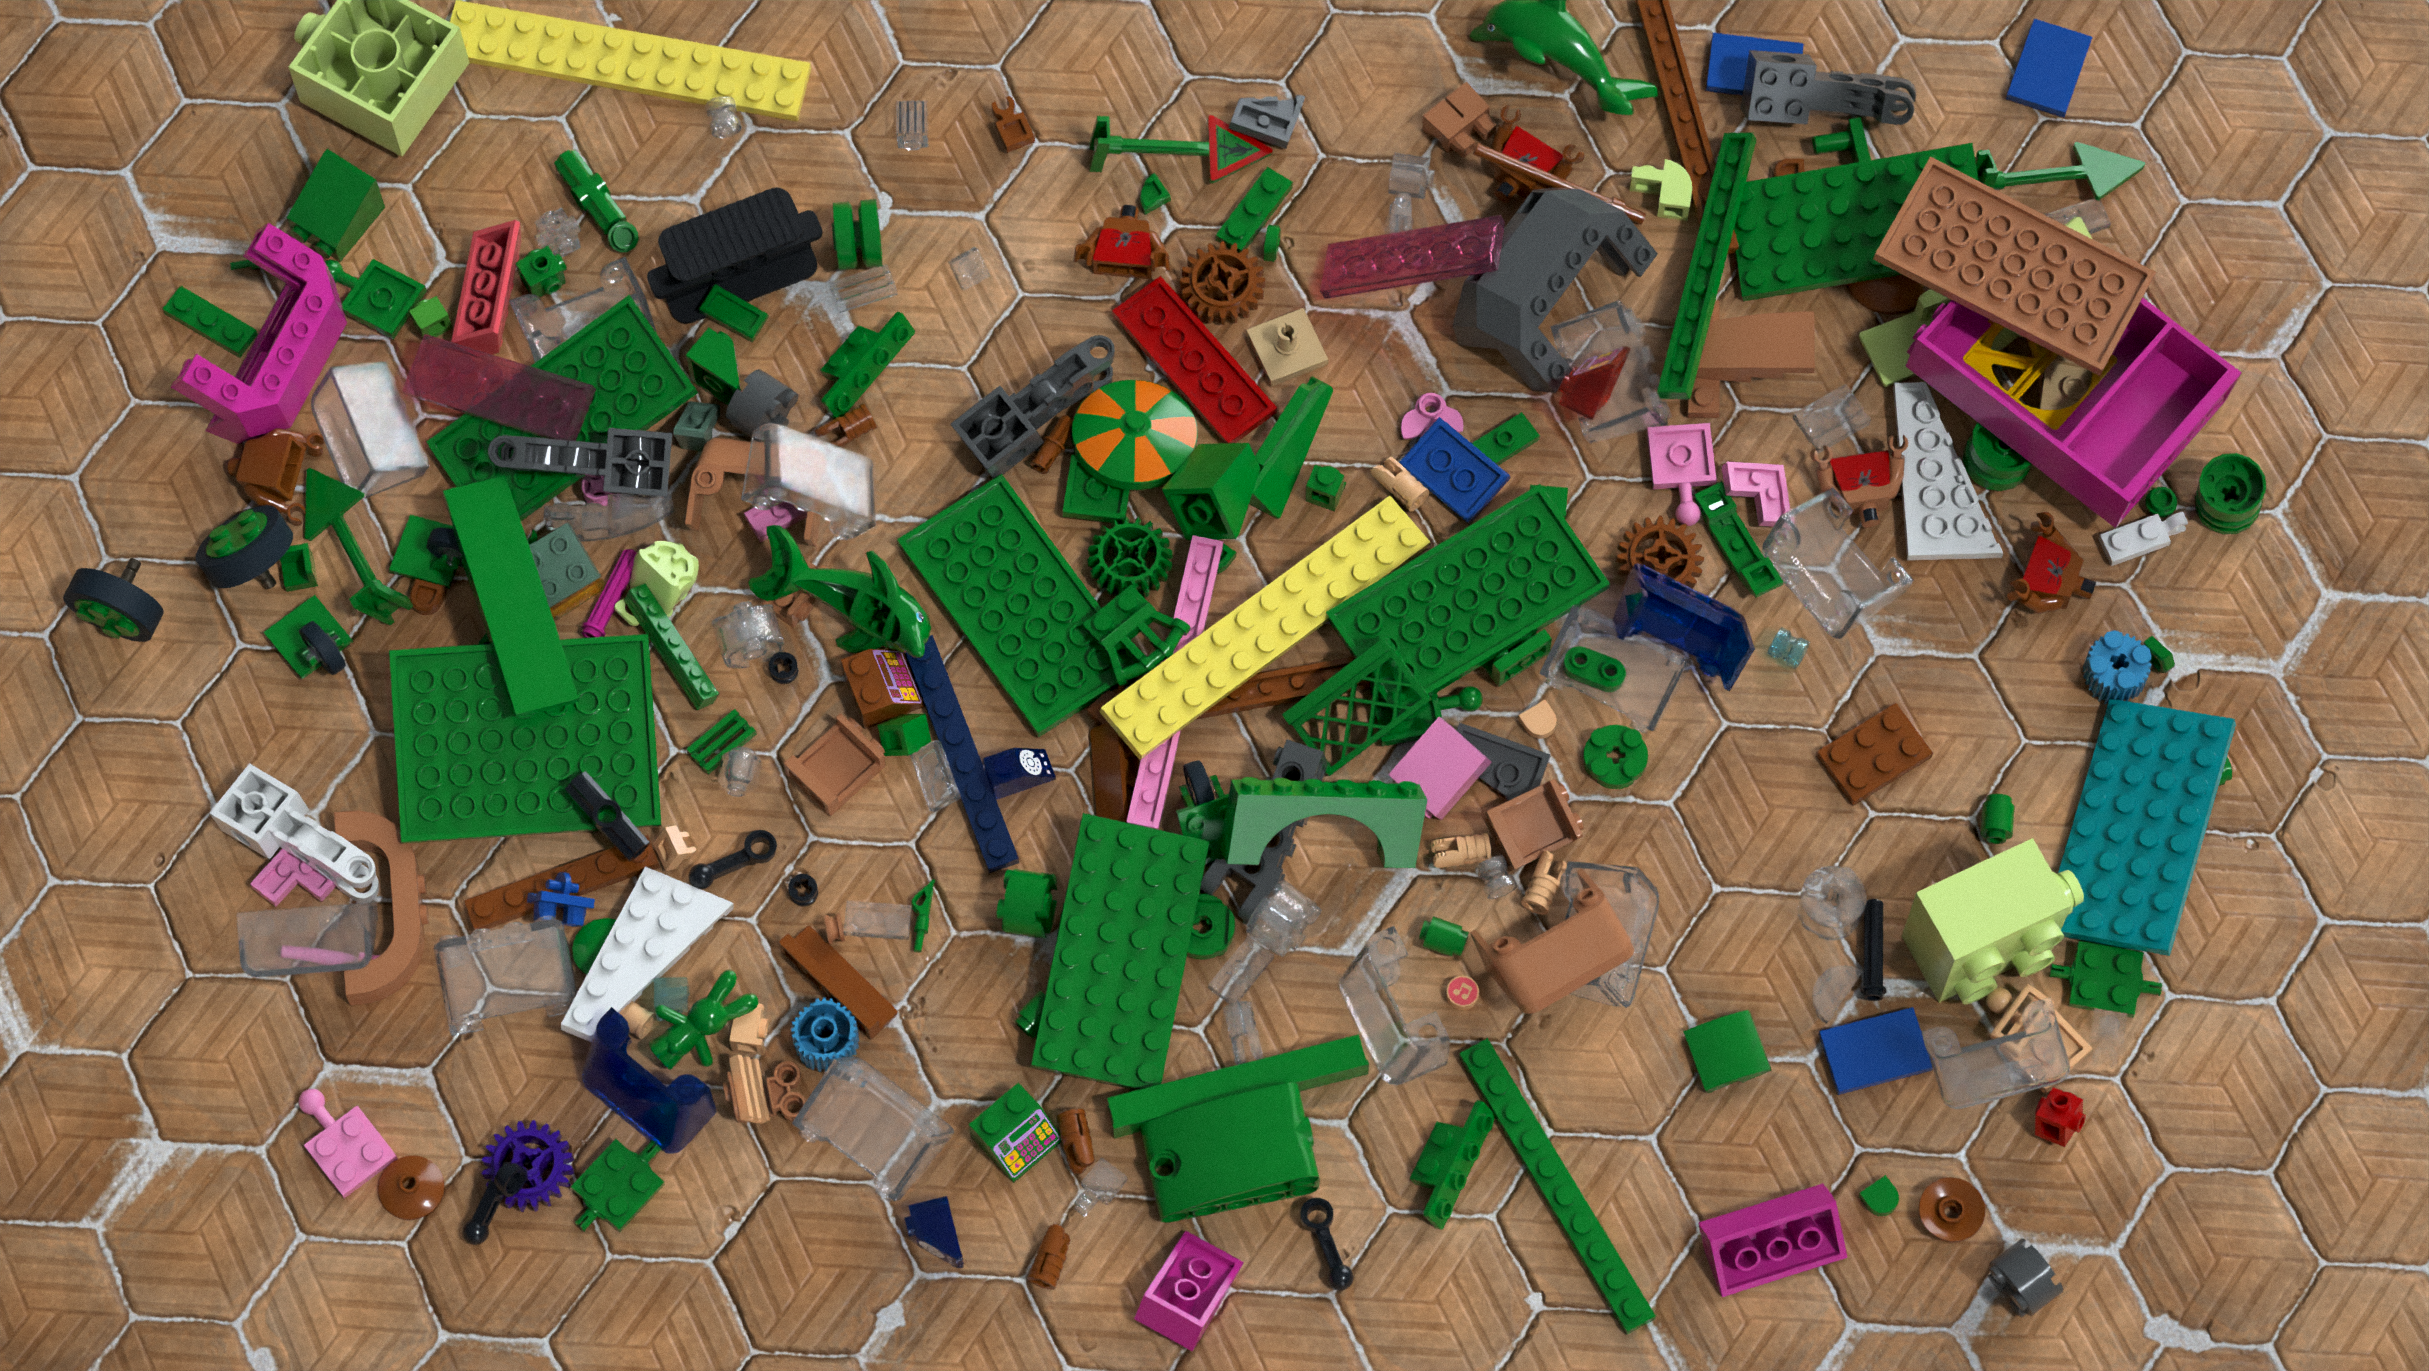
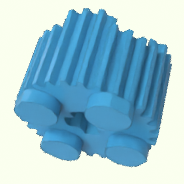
M2114 630L2107 632L2104 638L2101 636L2090 647L2083 665V672H2085L2083 678L2086 679L2085 684L2090 685L2088 689L2092 691V697H2098L2099 702L2104 700V704H2107L2109 699L2129 701L2130 698L2138 697L2140 692L2143 691L2151 671L2152 664L2150 661L2152 656L2149 648L2145 645H2140L2141 640L2136 641L2135 636L2130 638L2128 633L2123 636L2122 632Z
M817 998L815 1003H810L809 1008L803 1007L804 1012L799 1011V1017H795V1021H792V1039L797 1056L800 1057V1061L807 1068L812 1070L817 1068L818 1072H821L822 1069L828 1072L831 1069L834 1072L835 1068H846L853 1062V1055L857 1054L856 1049L859 1048L858 1042H860L857 1023L851 1011H847L846 1006L841 1007L839 1002L836 1004L833 1002V998H830L829 1001L826 998H823L822 1001ZM830 1032V1037L821 1038L823 1037L822 1033Z

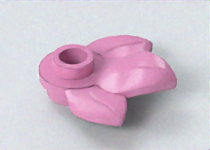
M1426 393L1419 397L1415 409L1404 415L1401 434L1403 439L1421 438L1439 417L1460 433L1463 431L1462 416L1457 410L1447 407L1445 400L1438 394ZM1433 406L1436 408V411L1429 413L1425 408Z

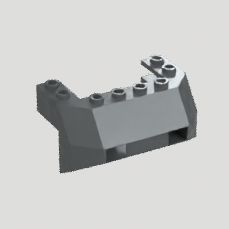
M1546 188L1533 190L1464 281L1453 322L1458 345L1498 349L1532 391L1556 393L1573 369L1538 328L1595 250L1600 253L1617 275L1625 276L1631 269L1637 277L1643 275L1658 253L1624 211L1581 189Z

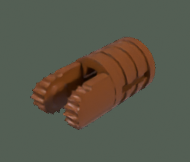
M861 404L859 408L851 410L850 413H846L842 417L835 418L815 429L814 432L819 437L828 434L833 428L839 427L844 437L827 444L824 450L829 455L852 442L854 438H858L877 427L867 407Z
M1072 1109L1058 1114L1056 1119L1059 1124L1058 1128L1061 1133L1060 1136L1063 1141L1062 1145L1066 1153L1067 1162L1069 1163V1169L1078 1175L1082 1174L1087 1169L1086 1167H1090L1094 1163L1095 1158L1085 1110Z
M1050 1225L1046 1231V1235L1037 1250V1255L1031 1266V1272L1027 1277L1029 1282L1045 1289L1054 1290L1056 1288L1060 1272H1062L1063 1264L1066 1261V1253L1071 1240L1061 1225Z

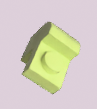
M1665 159L1663 170L1649 165L1633 166L1629 191L1660 195L1657 217L1688 221L1692 182L1687 171L1678 163Z

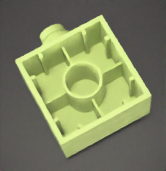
M337 0L327 15H317L308 12L300 20L294 39L303 48L288 68L301 103L403 157L470 62L460 27L409 0Z
M2032 838L1916 892L1902 938L1938 1002L1958 994L1963 1004H1970L1994 991L1998 986L1994 977L2015 967L2020 977H2027L2049 966L2055 960L2051 950L2064 938L2061 929L2066 917L2073 912L2074 907L2084 902V894L2077 878L2070 870L2057 874L2052 872Z

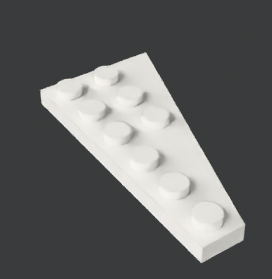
M1926 382L1894 383L1893 393L1898 447L1903 444V435L1908 439V447L1902 452V455L1905 456L1904 477L1901 484L1907 560L2002 558L2003 551L2000 544H1997L1994 538L1991 524L1988 518L1984 516L1976 491L1961 459L1958 458L1954 450L1953 441L1950 434L1944 428L1940 419V412Z
M645 867L561 1023V1030L592 1042L619 1016V1013L631 1001H636L642 995V991L652 982L655 983L690 950V946L702 935H706L712 930L713 925L723 915H728L733 910L734 903Z

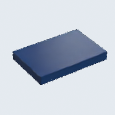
M2034 18L2006 99L2064 118L2092 36Z
M1713 33L1706 91L1743 95L1749 50L1803 54L1804 43Z
M1440 417L1399 462L1417 481L1421 482L1435 497L1469 525L1511 478L1507 472Z
M1913 1007L1819 1031L1818 1034L1837 1095L1922 1074L1933 1069Z

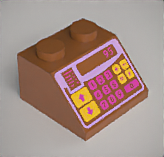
M868 649L840 659L843 676L865 729L888 721L898 715L907 714L925 707L904 653L894 649Z

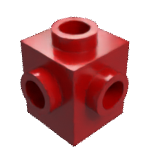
M2053 1087L2046 1098L2042 1097L2037 1104L2035 1110V1135L2065 1147L2074 1132L2079 1133L2084 1126L2086 1114H2083V1099L2073 1093L2064 1092Z

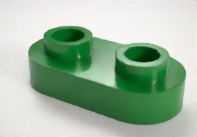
M1582 646L1571 648L1565 655L1563 669L1571 679L1605 692H1614L1622 687L1626 677V670L1619 660ZM1583 658L1586 663L1578 664L1575 662V659ZM1611 669L1615 672V675L1608 676L1605 670Z

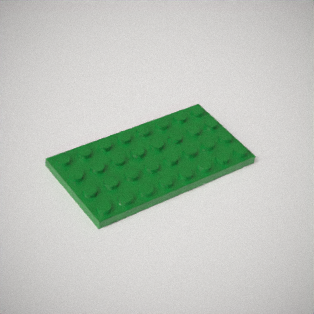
M1973 143L1746 182L1734 226L1739 244V249H1736L1743 301L1902 275L1873 260L1877 249L1930 157L1979 181Z
M628 295L426 443L456 487L505 475L517 512L522 521L585 475L519 471L497 466L491 461L488 454L489 445L494 438L509 435L607 443L608 428L647 431L699 392L633 298ZM505 443L501 444L498 448V456L500 457V459H502L501 451Z
M1002 474L897 539V545L1038 738L1094 703L1102 694L1118 687V681L1109 655L1082 625L1102 608ZM1124 647L1117 651L1122 668L1138 663Z
M1539 484L1326 612V617L1354 659L1382 638L1389 637L1396 646L1395 650L1428 695L1432 696L1492 660L1504 650L1520 643L1526 636L1538 632L1610 588V583L1544 488ZM1392 658L1382 665L1380 679L1398 681L1399 667ZM1375 670L1374 672H1372L1370 675H1368L1367 677H1374V678H1375V676H1376V670ZM1403 675V682L1410 683L1405 675ZM1380 683L1378 694L1384 702H1395L1397 685ZM1402 686L1400 705L1413 706L1421 699L1413 687ZM1388 707V709L1390 710V712H1391L1392 715H1393V709H1394V708H1393V707ZM1399 709L1398 716L1405 712L1406 709Z
M1086 813L1082 814L1030 1067L1133 1090H1140L1162 1083L1210 841Z

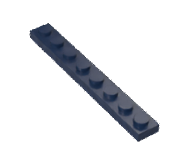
M931 635L925 645V652L922 658L912 657L908 653H905V656L990 874L1018 864L1019 858L933 635Z

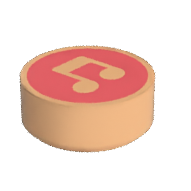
M1457 976L1449 982L1446 990V999L1450 1006L1457 1010H1468L1476 1004L1479 996V987L1472 978Z

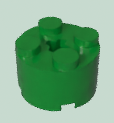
M1020 869L1006 870L1004 875L1005 898L1000 899L997 905V918L1002 919V931H1005L1007 934L1047 938L1045 933H1050L1056 913L1057 900H1053L1051 890H1057L1056 876L1049 873Z

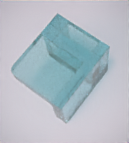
M687 977L654 978V1010L658 1005H665L679 1013L688 1012L690 987ZM656 1015L657 1021H664V1019Z

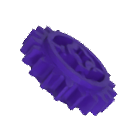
M532 1120L529 1129H525L522 1121H518L517 1131L515 1132L508 1125L505 1126L507 1136L503 1138L501 1135L495 1134L494 1138L498 1145H486L487 1152L491 1157L482 1158L483 1165L489 1167L482 1171L484 1179H491L494 1182L497 1171L503 1166L507 1155L513 1151V1159L510 1163H518L525 1168L523 1164L529 1162L533 1166L532 1169L527 1170L525 1182L532 1188H521L515 1195L506 1197L505 1204L507 1208L510 1209L515 1202H518L520 1211L524 1212L527 1203H531L534 1211H538L539 1201L541 1200L550 1207L551 1200L549 1196L554 1195L557 1198H562L558 1187H570L569 1180L564 1175L574 1174L573 1167L568 1165V1163L574 1161L572 1153L566 1152L570 1148L568 1142H560L562 1136L558 1130L550 1135V1126L547 1123L541 1130H538L535 1120ZM524 1144H538L546 1149H530L525 1147ZM554 1160L550 1176L543 1181V1173L549 1167L548 1163Z

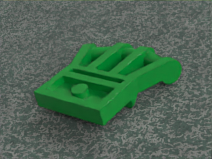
M1132 584L1082 624L1090 636L1109 655L1119 686L1127 684V680L1149 673L1161 661L1172 656L1182 636H1186L1191 629L1190 625L1185 621L1171 618L1156 611L1151 603ZM1154 622L1171 631L1166 640L1162 641L1148 625ZM1140 632L1156 648L1149 656L1144 655L1131 641ZM1124 647L1138 663L1122 668L1117 651Z

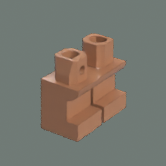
M1466 81L1448 95L1446 101L1443 99L1423 115L1422 130L1430 138L1434 136L1439 140L1447 153L1454 150L1461 157L1465 158L1474 150L1476 144L1469 136L1476 132L1483 140H1488L1496 133L1497 125L1489 116L1490 106Z

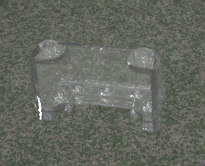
M626 257L610 262L601 270L600 280L603 287L548 308L544 307L540 297L533 294L509 300L534 363L628 295L633 298L656 331L646 297Z
M1573 605L1539 674L1546 677L1544 681L1546 684L1558 690H1562L1563 686L1572 687L1627 715V718L1632 720L1630 723L1631 727L1647 734L1648 730L1655 731L1694 661L1590 607ZM1582 646L1619 660L1626 670V677L1622 687L1614 692H1605L1571 679L1563 669L1566 653L1573 647ZM1583 658L1575 659V662L1578 664L1586 663ZM1605 670V673L1608 676L1615 675V672L1613 670Z
M1568 861L1566 871L1560 879V888L1570 901L1565 920L1577 914L1573 906V900L1583 890L1576 871L1582 868L1605 894L1634 947V953L1630 959L1573 991L1570 995L1614 1007L1627 1008L1632 1004L1657 916L1659 908L1658 890L1638 867Z
M2051 997L2030 1003L2024 1009L2022 1021L2025 1031L1960 1048L1955 1032L1946 1027H1936L1921 1031L1940 1095L1947 1106L1953 1109H1963L2058 1084L2068 1077L2070 1062Z
M855 1056L833 1060L792 1122L793 1125L800 1129L798 1133L807 1141L815 1143L816 1140L828 1141L874 1176L875 1180L873 1183L877 1187L875 1192L887 1201H898L905 1195L955 1132L947 1122L870 1064Z

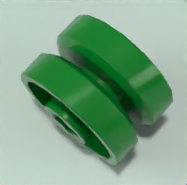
M876 199L860 201L858 204L859 220H854L852 205L849 202L833 203L834 223H832L834 251H837L839 270L856 268L858 265V249H862L863 263L867 268L883 267Z
M1978 422L1963 449V464L1967 474L1975 483L1989 490L2005 491L2015 488L2024 481L2033 465Z

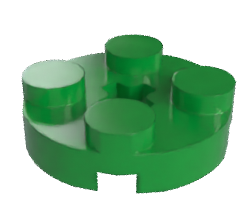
M1608 725L1595 729L1586 742L1583 754V763L1587 773L1591 774L1598 784L1609 789H1623L1632 785L1635 780L1643 775L1648 761L1647 746L1640 732L1622 725ZM1613 750L1619 751L1625 757L1620 758L1617 764L1613 763L1612 758L1607 757V754L1612 753Z
M1199 894L1193 926L1199 925L1200 920H1206V924L1212 926V928L1206 931L1205 934H1200L1198 930L1192 927L1187 956L1206 960L1225 954L1235 935V919L1230 908L1228 909L1222 903V900L1213 895Z

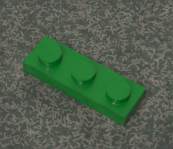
M1267 167L1217 232L1216 241L1219 243L1224 241L1225 246L1231 249L1234 243H1237L1238 253L1248 248L1291 191L1293 182Z
M181 285L162 309L168 317L238 358H241L258 335L257 330Z

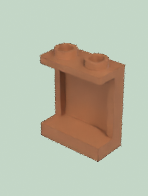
M841 713L835 717L836 724L798 759L792 755L784 762L786 775L830 817L886 766L884 748L873 738L869 741L862 734L863 729L853 718L846 719Z
M1555 778L1481 814L1509 872L1540 858L1544 850L1551 853L1583 837L1581 832L1584 829L1583 823L1576 812H1571L1567 803L1570 800L1568 792L1562 783H1557Z

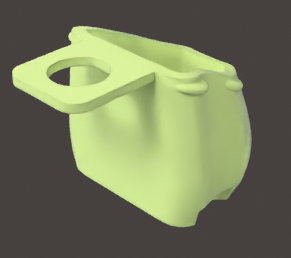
M655 541L649 547L640 549L637 552L629 581L630 588L632 589L646 583L666 615L670 617L673 614L674 606L687 596L688 591L697 579L699 570L698 559L691 555L680 543ZM624 598L618 601L614 606L615 611L630 625H639L635 616L628 614L625 610L627 604Z

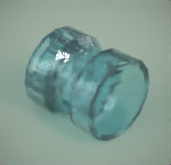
M1781 627L1774 637L1767 655L1774 659L1781 658L1786 661L1787 666L1797 669L1809 648L1810 641L1802 637L1796 638L1792 636L1791 631Z

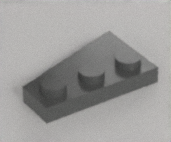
M1459 723L1457 732L1492 761L1479 777L1487 785L1508 801L1540 786L1551 757L1550 754Z

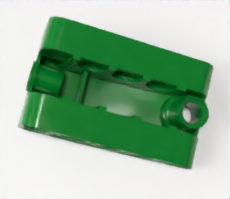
M1284 1083L1216 1099L1164 1115L1140 1126L1159 1218L1163 1223L1311 1194L1319 1189L1320 1177L1312 1147L1314 1146L1309 1118L1305 1116L1297 1083ZM1162 1165H1167L1173 1169V1172L1168 1176H1160L1156 1173V1169Z

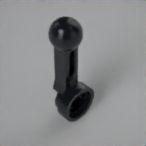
M765 830L751 832L746 837L742 850L708 865L703 863L694 865L688 875L691 885L699 889H705L717 878L745 866L770 861L776 854V839ZM762 842L768 845L769 851L764 855H757L751 850V847L755 843Z
M506 1163L497 1171L494 1182L489 1179L488 1187L472 1219L467 1221L463 1227L462 1234L466 1242L472 1245H479L486 1241L489 1236L488 1226L503 1196L511 1197L515 1195L525 1184L527 1179V1170L518 1163Z
M1309 1199L1301 1207V1222L1306 1229L1312 1231V1234L1319 1242L1329 1267L1327 1274L1329 1285L1338 1291L1346 1290L1352 1285L1354 1275L1352 1270L1342 1263L1330 1233V1226L1334 1219L1333 1208L1325 1199ZM1320 1210L1327 1217L1322 1223L1316 1224L1309 1221L1308 1215L1312 1211Z

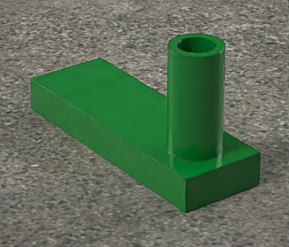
M1861 117L1849 119L1847 129L1844 132L1812 137L1815 155L1849 149L1853 163L1871 160Z

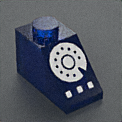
M1012 748L983 758L984 769L996 800L1056 780L1045 749Z
M947 1196L908 1205L910 1216L904 1217L908 1236H915L917 1245L957 1269L963 1268V1258Z

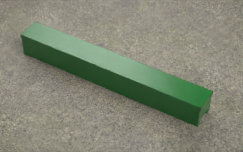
M1358 1034L1108 1097V1110L1113 1126V1136L1115 1139L1141 1132L1140 1126L1143 1123L1182 1109L1239 1093L1284 1083H1297L1299 1090L1304 1091L1364 1076L1369 1073V1062L1365 1058Z

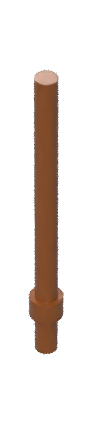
M1477 143L1474 148L1473 155L1552 188L1581 189L1624 211L1633 222L1642 225L1645 220L1646 213L1625 205V201L1614 196L1610 199Z

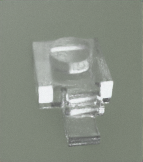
M1101 1157L1081 1181V1186L1086 1191L1074 1202L1076 1205L1074 1209L1085 1217L1098 1200L1108 1205L1125 1185L1128 1177Z

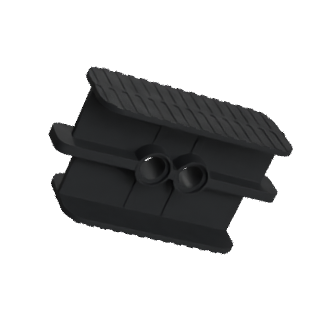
M778 187L768 189L663 230L659 236L658 243L666 264L648 272V283L657 299L665 298L676 321L682 324L694 323L706 318V316L699 313V308L715 284L749 302L802 280L809 279L817 270V260L812 251L811 242L822 237V227L813 211L807 210L798 213L791 195L785 189Z

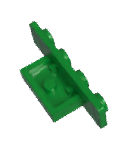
M896 312L879 333L858 325L821 368L820 371L826 379L836 382L821 399V403L833 419L839 416L842 417L850 410L915 334L914 328L903 313Z
M1476 1100L1464 1127L1436 1122L1411 1174L1410 1180L1415 1185L1434 1189L1423 1215L1437 1229L1442 1230L1450 1218L1455 1202L1466 1185L1471 1168L1479 1157L1480 1149L1486 1136L1493 1127L1495 1114L1483 1101Z

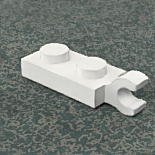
M2184 512L2176 513L2164 521H2161L2159 515L2155 514L2099 535L2098 540L2110 565L2114 566L2169 546L2171 542L2169 536L2185 531V525L2188 524Z

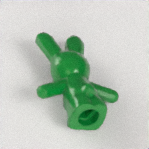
M727 969L714 983L707 997L697 1000L690 1008L687 1016L665 1005H658L655 1008V1014L658 1017L674 1024L664 1033L649 1041L651 1051L669 1070L694 1047L700 1063L705 1067L712 1065L713 1057L705 1036L717 1034L729 1020L748 1014L757 1007L758 997L753 993L743 994L724 1006L721 1004L736 985L737 976L733 970Z

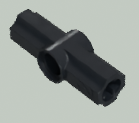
M586 771L575 777L565 788L566 793L593 821L596 829L603 833L629 862L636 859L650 845L648 839L621 811L618 803L611 800ZM604 810H612L617 815L616 819L611 823H603L598 817Z

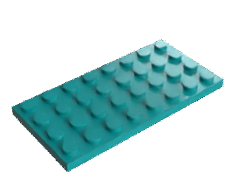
M2109 699L2058 872L2070 870L2077 878L2084 894V902L2074 907L2073 912L2066 917L2061 929L2064 937L2170 956L2235 731L2236 722L2234 719Z

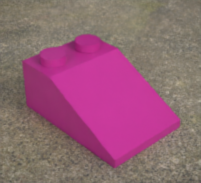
M1185 1231L1145 1292L1134 1319L1193 1351L1244 1262Z

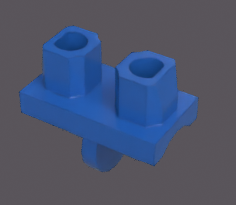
M565 872L558 873L555 880L548 879L546 881V889H551L553 892L539 891L538 894L528 893L527 903L534 904V921L555 922L556 908L558 907L564 908L562 925L580 927L584 924L586 910L594 909L595 899L569 895L570 892H578L579 884L571 883L570 874Z

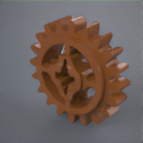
M1221 241L1218 250H1215L1214 246L1209 243L1208 253H1204L1198 248L1196 249L1197 259L1193 257L1187 258L1188 267H1182V276L1184 278L1180 279V288L1183 289L1182 300H1188L1187 306L1191 310L1197 307L1198 318L1207 313L1208 323H1212L1215 317H1219L1221 325H1224L1226 317H1231L1232 321L1237 323L1238 313L1248 318V307L1255 310L1258 309L1257 299L1264 298V290L1262 288H1265L1266 279L1262 277L1264 276V268L1257 267V256L1248 259L1249 249L1246 248L1241 253H1238L1237 243H1234L1231 249L1227 250L1224 241ZM1211 268V272L1205 277V282L1198 283L1202 274ZM1243 284H1247V287L1243 291V293L1238 297L1234 298V294L1237 292V290L1241 289V286Z
M1659 515L1655 524L1652 523L1649 517H1646L1643 527L1635 522L1632 526L1633 533L1629 531L1624 533L1623 539L1626 542L1619 543L1617 549L1622 553L1617 555L1615 562L1624 564L1618 569V575H1628L1623 585L1635 584L1633 595H1637L1643 590L1645 591V601H1648L1651 595L1655 594L1657 603L1660 604L1665 594L1671 602H1674L1676 591L1684 597L1688 592L1687 586L1690 588L1695 587L1697 581L1694 577H1700L1703 571L1697 566L1703 563L1704 557L1695 555L1702 549V544H1692L1696 534L1691 533L1686 536L1684 534L1687 527L1686 524L1681 525L1677 529L1675 528V518H1672L1668 525H1665L1663 517ZM1653 538L1652 547L1644 549L1643 552H1636V548L1642 542ZM1668 541L1675 544L1679 548V550L1671 547ZM1655 556H1661V560L1665 561L1664 564H1660L1659 559L1655 558ZM1676 567H1684L1683 572L1678 577L1666 581V575L1669 571L1675 570ZM1640 569L1649 572V574L1652 576V579L1646 576Z

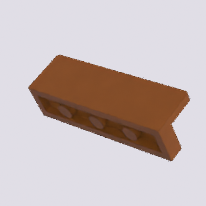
M1106 722L1090 731L1096 816L1127 822L1141 760H1139L1112 726Z
M807 926L795 938L787 934L779 941L781 953L829 1000L833 998V1002L836 1004L839 1002L841 1007L846 1006L847 1011L850 1010L852 1016L855 1017L857 1027L870 1040L898 1015L897 1009L811 926Z

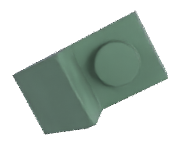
M689 401L674 427V436L681 448L702 451L704 445L712 439V429L720 417V405Z

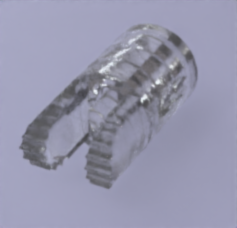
M1401 192V194L1395 197V200L1390 204L1389 214L1386 217L1384 249L1391 253H1407L1412 247V199L1406 192Z
M1249 1001L1235 1002L1223 1008L1236 1065L1246 1062L1242 1041L1248 1040L1250 1051L1256 1060L1264 1058L1256 1021L1254 1020V1012L1252 1011V1002Z

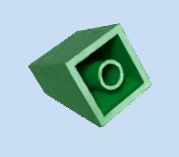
M326 149L289 212L287 220L291 229L290 233L295 239L302 243L307 241L315 246V250L327 259L332 257L341 262L385 209V205L375 178L329 149Z
M1249 443L1198 444L1162 488L1186 540H1192V535L1209 539H1236L1239 536L1260 471V466Z

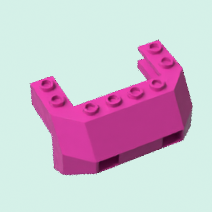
M270 223L256 231L255 237L243 254V257L286 284L235 377L195 354L192 360L188 358L184 361L179 375L171 385V388L214 413L205 430L206 432L236 444L260 438L275 428L286 430L291 428L347 324L335 281L323 257Z

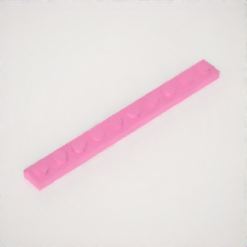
M1192 535L1174 613V619L1178 618L1190 625L1191 629L1186 636H1182L1173 654L1204 632L1224 541ZM1181 730L1141 759L1126 823L1159 830Z

